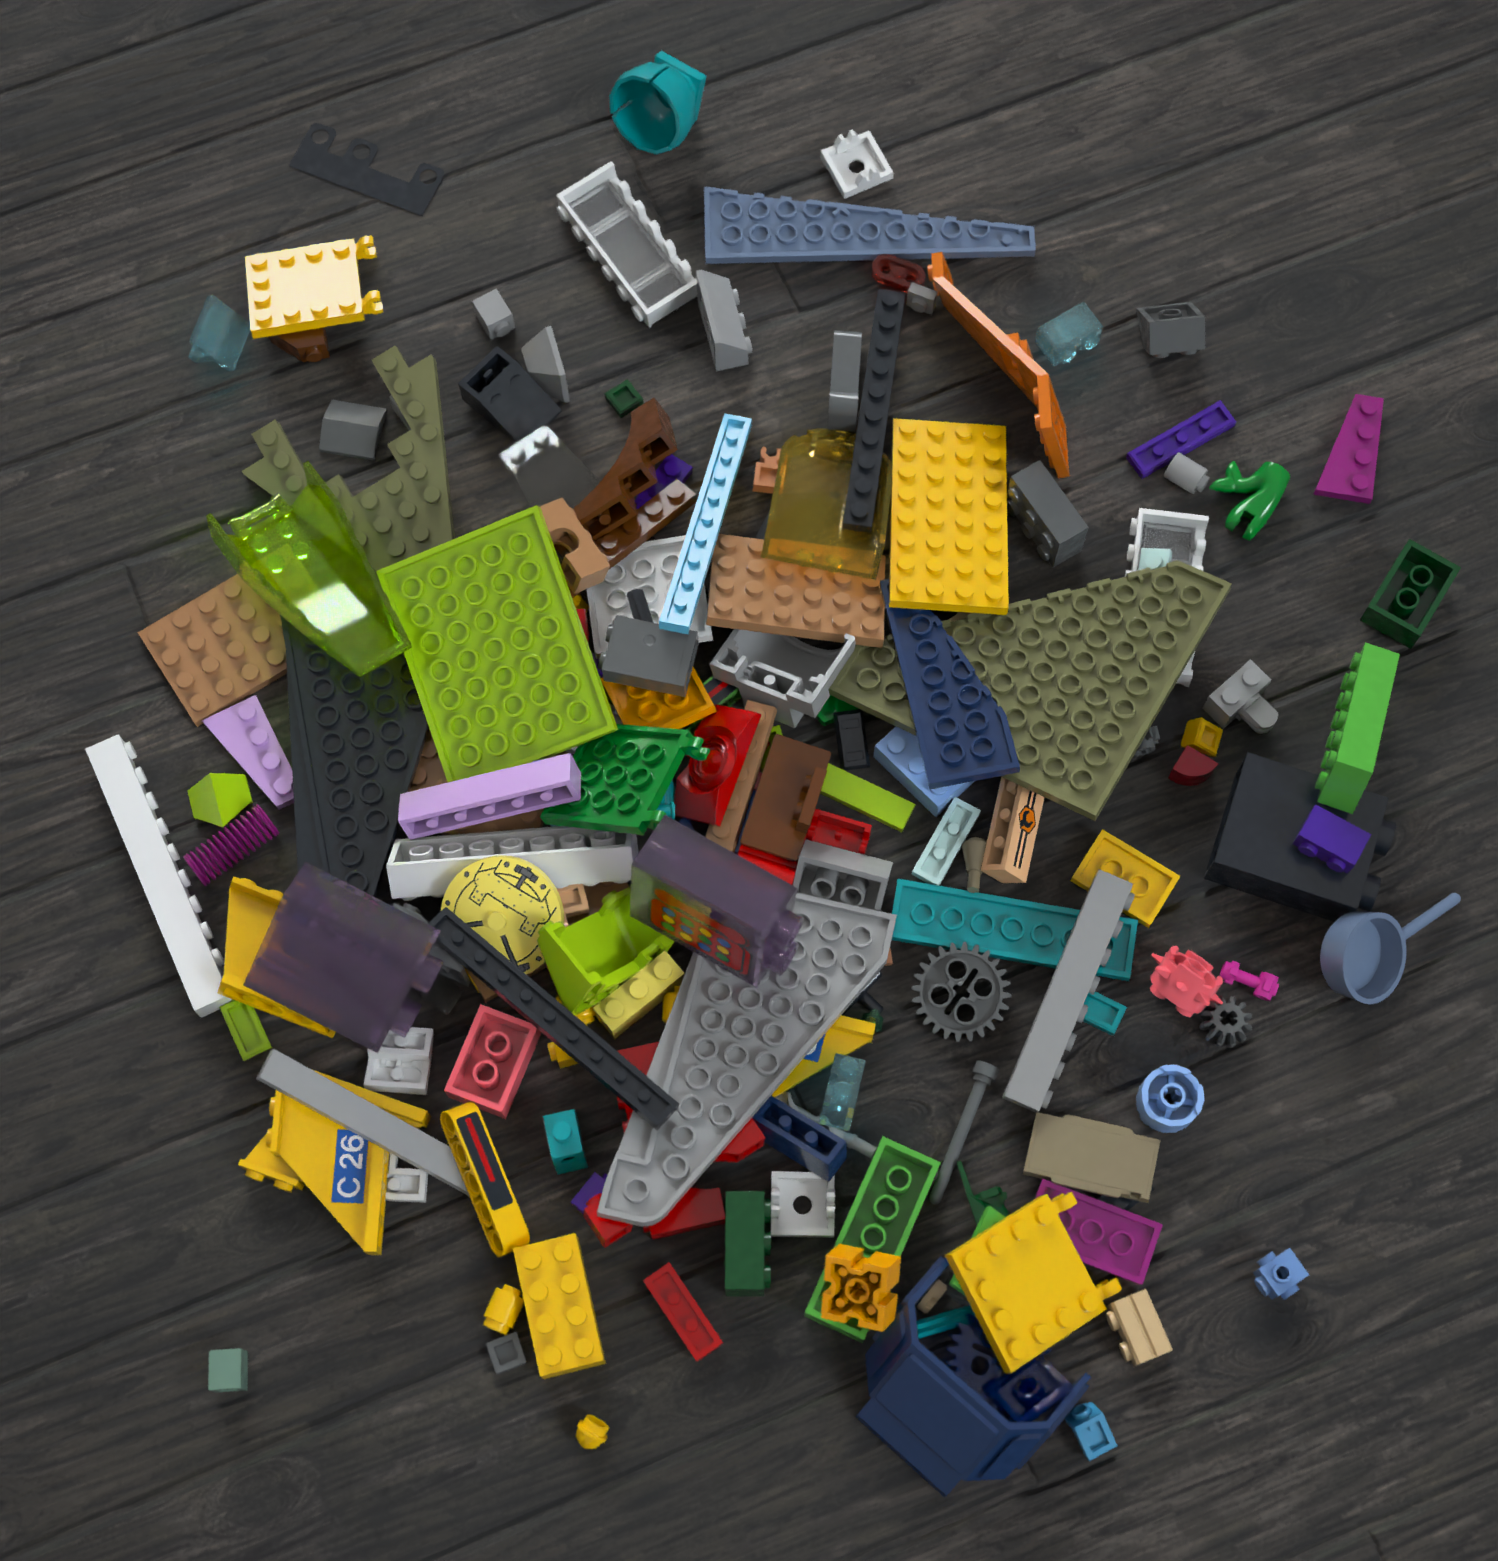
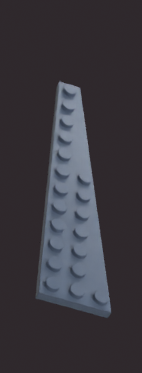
M704 187L706 264L931 259V254L943 252L945 258L1035 256L1036 252L1033 226L1001 222L991 223L976 219L967 222L956 220L957 217L946 216L945 219L929 217V214L919 213V216L902 214L903 211L836 202L826 203L811 199L802 202L794 201L792 197L781 196L778 199L765 197V194L754 193L753 196L738 194L737 190Z

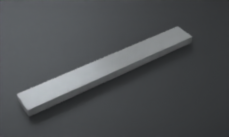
M275 1049L270 1051L256 1078L257 1080L469 1196L448 1145Z

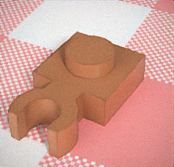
M762 447L760 462H756L754 492L781 494L784 465H779L782 458L781 449L777 448L776 455L770 457L766 454V447Z

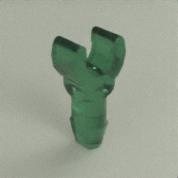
M872 1009L870 1012L862 1015L863 1021L876 1024L875 1028L878 1032L882 1029L884 1018L879 1015L880 1012L877 1009Z

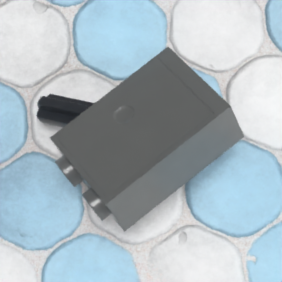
M634 588L626 595L633 618L616 615L614 625L609 624L606 632V642L609 644L607 651L601 652L598 669L602 670L604 681L686 697L699 645L698 632L690 630L689 634L659 629V624L653 622L644 591Z

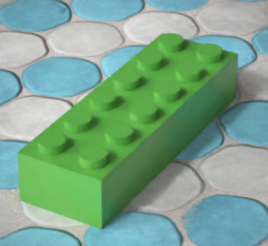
M1366 642L1361 653H1354L1349 667L1352 671L1349 674L1345 673L1340 690L1344 692L1340 693L1335 709L1340 711L1335 712L1330 726L1335 731L1330 732L1325 746L1330 751L1326 750L1320 768L1325 769V772H1320L1315 786L1316 789L1320 790L1317 802L1351 814L1354 813L1373 774L1400 656L1399 653Z
M882 1136L833 1249L838 1244L863 1248V1257L869 1258L876 1251L901 1256L941 1162ZM824 1268L804 1317L863 1344L869 1329L858 1327V1318L852 1317L847 1323L821 1318L823 1292L832 1283L824 1281Z

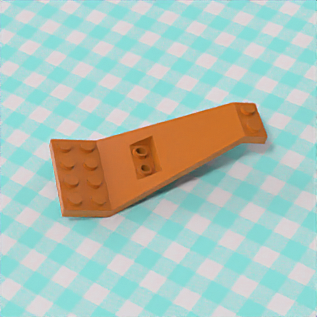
M943 252L932 253V265H928L927 270L929 281L933 282L934 291L938 292L937 296H940L944 307L1038 408V413L1034 416L1036 430L1039 431L1041 444H1044L1045 455L1049 458L1050 469L1055 468L1058 478L1070 477L1066 424L1049 374L1034 361L1027 339L1021 340L1019 333L1005 334L953 286V278Z

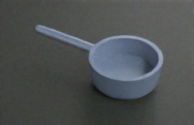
M1451 893L1402 928L1395 918L1382 912L1355 911L1342 915L1330 926L1321 946V970L1329 987L1340 995L1364 1004H1376L1386 999L1398 985L1404 971L1406 962L1405 940L1461 901L1460 895Z

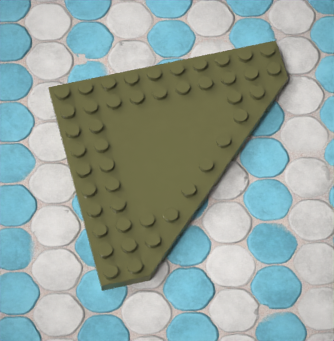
M1176 560L1166 563L1165 567L1150 570V567L1127 573L1126 577L1115 580L1107 578L1087 584V587L1072 591L1070 588L1049 593L1047 597L1030 601V599L1010 603L1007 615L972 613L968 614L967 618L950 622V619L941 621L944 630L949 636H952L975 669L977 677L992 693V698L998 707L1001 706L1006 713L1020 765V772L1001 777L1096 821L1230 592L1232 583ZM892 634L886 636L887 639H884L882 648L856 645L854 652L829 688V694L916 736Z

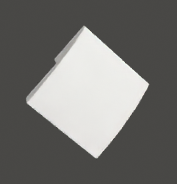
M372 1024L367 1050L369 1058L364 1088L378 1092L427 1095L434 1030L430 1028Z

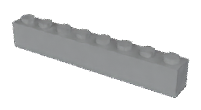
M1100 869L1095 874L1002 1096L1003 1099L1035 1113L1039 1112L1041 1107L1047 1108L1053 1091L1048 1090L1052 1079H1059L1065 1065L1064 1062L1060 1061L1064 1050L1070 1052L1077 1034L1072 1033L1076 1021L1082 1023L1089 1006L1084 1004L1088 993L1093 995L1099 984L1100 978L1096 976L1100 965L1106 966L1112 952L1111 949L1107 948L1111 937L1117 939L1122 928L1123 921L1119 920L1122 910L1128 911L1135 894L1130 892L1133 883Z

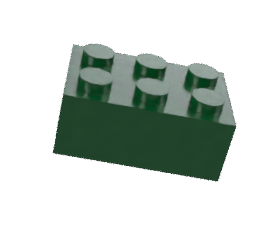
M1409 539L1360 618V621L1412 649L1461 567Z
M726 1191V1296H764V1288H771V1265H764V1256H771V1232H764V1224H771V1200H764V1191Z

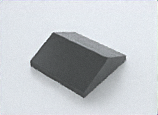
M332 400L323 417L319 451L375 461L387 409Z

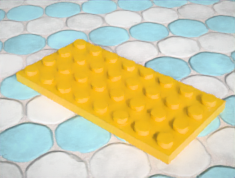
M893 418L889 607L1007 615L1009 597L1006 426Z

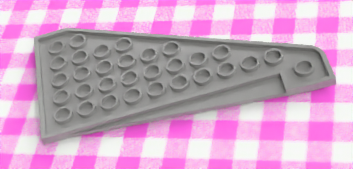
M718 875L708 916L738 930L751 941L752 947L747 949L753 956L750 976H743L694 949L646 1075L677 1101L679 1108L658 1131L633 1110L604 1184L597 1211L598 1217L636 1226H650L666 1217L885 966L897 915Z

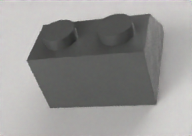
M1192 302L1137 308L1143 348L1152 357L1164 358L1168 357L1169 353L1176 352L1183 355L1195 354L1196 350L1205 349V316Z

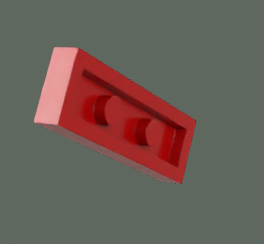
M670 1262L643 1280L696 1362L723 1344Z

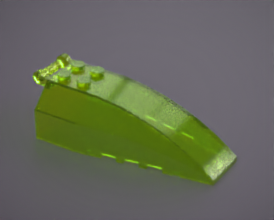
M309 461L303 463L307 485L294 503L289 506L279 493L270 498L271 501L240 518L236 516L228 520L235 535H227L211 513L206 515L211 538L240 578L295 628L357 676L362 677L412 648L411 642L396 612L392 609L390 601L383 591L342 505ZM275 511H278V513L246 529L247 526L257 522L258 520L268 516L269 514Z

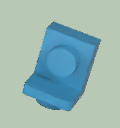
M1092 1402L1075 1406L1071 1413L1067 1414L1064 1418L1066 1423L1072 1428L1088 1461L1117 1446L1103 1412Z

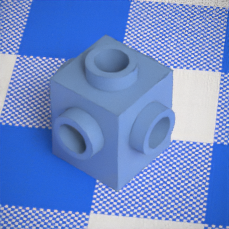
M1290 1248L1278 1256L1273 1251L1257 1261L1260 1268L1253 1272L1256 1277L1254 1280L1255 1285L1264 1296L1269 1295L1271 1300L1279 1295L1285 1300L1299 1290L1296 1284L1309 1275Z

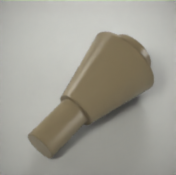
M978 837L970 838L968 841L963 842L961 846L968 874L967 891L971 893L979 892L980 875L982 874L981 866L987 844L984 839Z

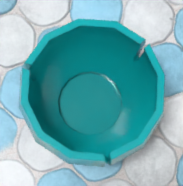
M663 51L655 55L654 62H647L624 72L615 83L609 95L610 114H613L612 119L621 135L637 149L653 154L670 151L679 146L698 118L706 75Z

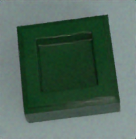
M628 379L605 393V399L620 418H623L644 404V399Z

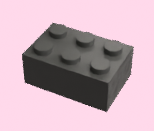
M1039 460L1012 475L1007 491V510L1011 516H1016L1020 521L1024 535L1028 539L1032 538L1035 542L1040 557L1044 561H1048L1052 568L1080 553L1089 527L1043 463Z

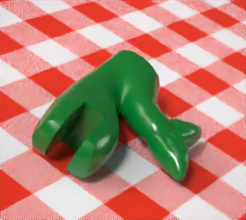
M1230 462L1226 468L1225 477L1214 481L1209 489L1224 493H1256L1238 503L1231 510L1226 519L1225 528L1233 532L1240 523L1242 516L1251 520V523L1248 524L1242 538L1247 541L1252 540L1276 509L1290 480V474L1277 463L1264 462L1250 477L1243 478L1236 462Z

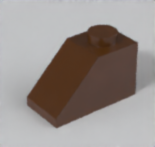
M325 327L269 336L271 343L301 362H318L324 358H330Z

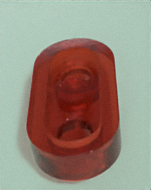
M890 254L879 255L872 263V276L879 283L908 293L911 283L907 282L909 279L914 280L916 284L924 286L925 272L917 264ZM888 270L890 273L885 274L881 271Z

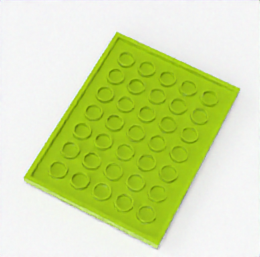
M538 505L376 571L447 782L527 764L536 760H543L618 730L542 510Z

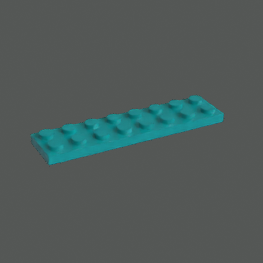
M898 879L892 914L897 915L892 940L934 948L941 946L946 950H950V943L952 942L957 950H961L963 942H966L968 951H972L975 945L978 944V954L980 955L989 950V957L1056 969L1080 910L978 892L971 893L967 890ZM1120 917L1119 920L1123 921L1117 939L1111 937L1107 948L1111 949L1112 952L1106 966H1099L1096 976L1129 981L1138 920Z

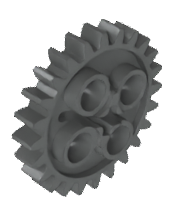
M952 942L950 943V952L947 953L940 946L938 947L939 957L936 958L933 954H928L931 962L930 965L922 962L919 964L925 971L924 974H914V977L921 981L920 985L911 987V990L920 992V996L912 999L913 1003H921L922 1005L916 1011V1014L926 1013L927 1017L923 1025L933 1022L935 1025L932 1033L935 1034L941 1028L944 1030V1039H947L950 1033H955L956 1042L960 1041L962 1034H966L967 1039L972 1041L973 1032L975 1031L982 1038L984 1037L983 1027L986 1026L993 1031L995 1027L992 1020L1003 1021V1017L998 1013L999 1009H1009L1006 1004L1002 1003V999L1011 997L1010 993L1003 992V988L1010 985L1011 982L1001 980V976L1007 970L1001 969L997 971L995 967L1000 960L998 958L990 962L988 960L989 950L983 955L978 954V944L975 945L972 951H968L966 942H963L961 950H957ZM954 962L962 963L965 966L966 974L963 978L954 979L949 975L948 967ZM977 969V975L966 990L969 997L960 998L952 1012L946 1015L944 1011L956 995L953 987L955 985L961 987L971 971ZM980 979L988 981L991 985V992L985 997L977 995L974 991V984ZM937 987L944 988L949 994L948 1001L944 1004H936L932 1001L931 992ZM969 1005L973 1009L974 1017L971 1021L963 1022L958 1019L957 1009L959 1006Z

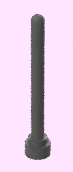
M976 1061L972 1071L975 1083L929 1196L932 1204H939L941 1202L987 1086L990 1087L991 1082L996 1081L1000 1070L983 1061Z

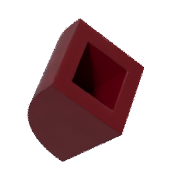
M1187 745L1168 779L1180 785H1198L1210 778L1219 763Z

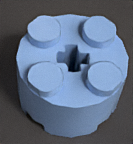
M1163 1065L1152 1071L1139 1086L1136 1096L1137 1111L1140 1119L1145 1125L1162 1133H1174L1186 1128L1201 1112L1204 1103L1202 1085L1199 1084L1189 1069L1179 1065ZM1167 1093L1171 1094V1099L1176 1102L1169 1104L1164 1099Z

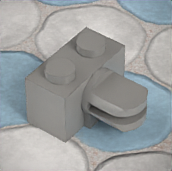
M1251 659L1209 695L1202 708L1223 729L1237 718L1239 721L1243 719L1255 732L1263 734L1270 731L1278 719L1277 710L1261 696L1266 691L1271 679Z

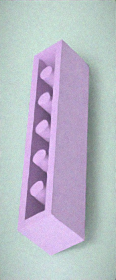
M571 753L402 793L400 794L398 822L408 838L412 840L581 800V772Z

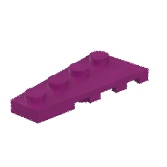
M1355 394L1313 495L1370 504L1373 498L1384 398Z

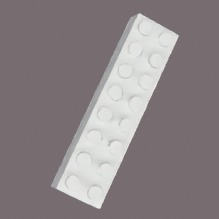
M566 826L431 836L412 840L409 838L395 839L386 868L392 899L401 898L403 900H413L421 896L444 897L449 884L460 871L475 861L496 855L518 857L534 864L551 879L556 888H564L573 884L593 886L600 882L611 881L621 884L635 880L638 845L636 834Z

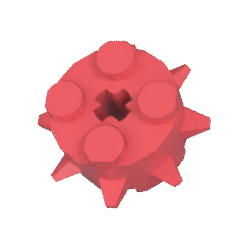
M1178 946L1171 947L1164 957L1154 953L1151 954L1159 965L1156 966L1151 974L1150 980L1152 985L1150 991L1156 997L1163 1000L1167 998L1175 1004V1008L1179 1013L1190 1018L1194 1013H1201L1206 1006H1209L1210 1001L1220 1005L1223 1004L1222 1000L1215 994L1223 984V979L1221 976L1215 978L1211 973L1214 967L1202 957L1190 950H1187L1185 954L1178 952Z

